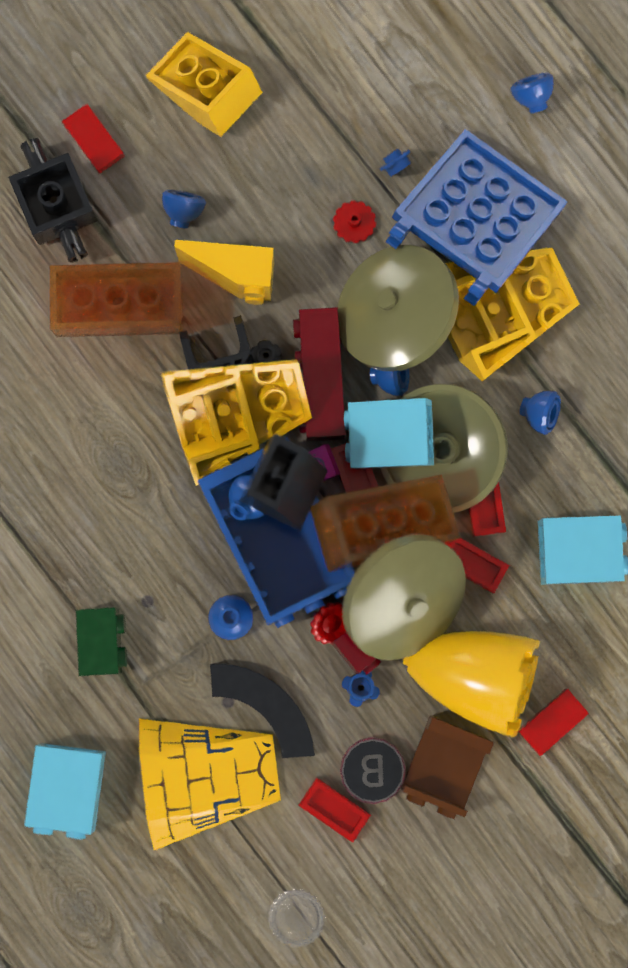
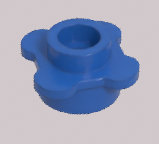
M398 148L385 156L383 160L386 164L379 168L380 171L386 169L391 177L411 164L407 156L411 153L410 150L401 153Z
M362 670L359 674L353 677L347 676L342 681V687L348 691L350 696L349 702L354 707H360L362 702L368 699L375 700L380 694L379 688L374 686L371 672L366 675ZM359 685L364 687L363 691L358 690Z

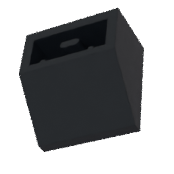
M274 434L266 443L239 501L300 531L328 470L306 449Z

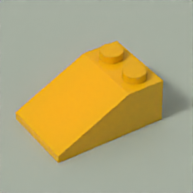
M189 32L146 74L147 79L194 120L220 137L263 93L250 67Z
M175 240L174 247L179 263L234 296L245 299V303L261 305L264 304V301H271L274 271L273 248Z

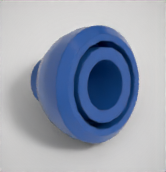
M539 73L523 78L513 83L510 91L519 104L529 108L530 113L540 112L548 108L547 101L552 95L554 88L553 75L550 73Z
M166 190L162 193L163 208L171 218L170 225L175 227L188 228L189 222L197 219L202 214L206 205L205 199L196 194L178 190Z
M370 368V380L373 385L378 384L388 394L403 396L409 386V369L390 372Z
M542 391L531 398L525 397L522 400L520 415L526 417L528 424L538 433L547 435L556 425L561 406L558 392Z
M251 476L237 477L229 489V511L238 520L256 519L265 515L239 501Z
M226 595L220 597L212 604L208 614V622L211 630L218 637L225 640H237L245 636L251 629L253 611L245 599L236 595Z

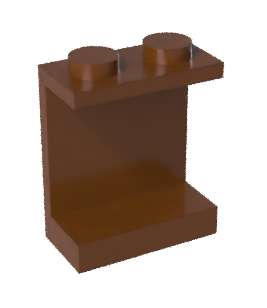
M429 716L401 787V790L407 794L406 800L422 807L425 806L426 802L438 806L437 813L451 819H455L457 814L466 817L468 812L465 809L466 803L485 754L490 755L494 742Z

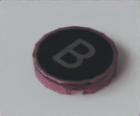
M376 737L360 739L352 744L342 757L340 766L342 783L349 794L361 802L377 804L388 801L398 793L404 783L406 769L403 757L397 748L385 739Z

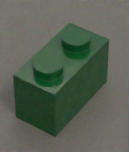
M119 608L76 610L79 676L122 673V667L127 666L126 647H121L120 634H125L126 632L125 615L119 614Z

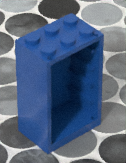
M263 448L197 481L267 624L275 623L276 627L279 628L295 620L293 613L303 608L307 614L324 606L325 604L322 599L331 594L334 595L335 599L344 596L355 572L317 496L300 531L266 514L256 519L238 520L231 515L228 498L230 486L237 477L252 475L264 450Z

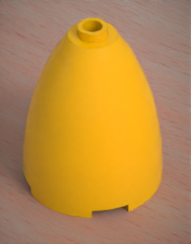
M451 632L442 634L416 654L404 658L403 665L407 666L408 674L423 690L452 712L486 729L514 738L522 722V719L519 718L520 713L523 714L526 703L529 701L539 656L533 655V652L536 648H539L540 641L499 632Z

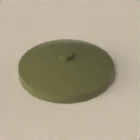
M400 245L397 249L388 247L371 255L351 274L339 298V336L345 348L364 365L380 371H401L414 367L428 359L445 342L457 317L459 292L453 273L436 254L416 245Z
M434 384L415 389L401 399L427 398L432 400L434 465L380 468L392 491L405 503L418 510L433 514H451L466 510L485 499L502 477L508 455L507 436L503 423L495 409L483 397L467 388L452 384Z
M422 534L400 537L377 549L356 571L345 594L343 621L351 640L371 657L381 660H397L416 654L428 643L441 636L456 617L465 593L466 578L460 558L441 540Z

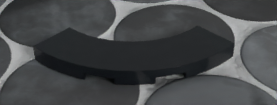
M210 664L212 697L235 699L257 710L273 728L280 744L282 758L315 756L310 729L303 714L292 698L279 685L248 668L228 664Z

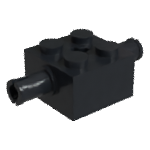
M30 139L34 152H32L26 140L20 145V148L30 168L8 178L31 233L39 245L60 238L68 261H78L74 248H76L82 260L87 257L88 253L77 230L98 220L70 155L65 153L47 160L40 139ZM53 196H56V197H57V201L54 202V203H51V199H50V198L53 197Z

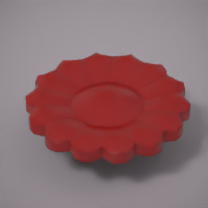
M352 200L350 203H343L341 208L336 209V215L333 216V222L335 223L333 229L337 231V236L343 238L347 243L352 241L354 244H357L359 241H366L368 236L373 235V229L376 227V222L374 221L376 215L371 212L372 208L365 206V203L361 201L357 203L355 200Z
M329 602L326 606H321L318 612L314 613V619L310 625L312 626L311 634L314 635L316 641H320L324 645L327 643L331 644L346 632L343 621V605L340 602L335 604Z

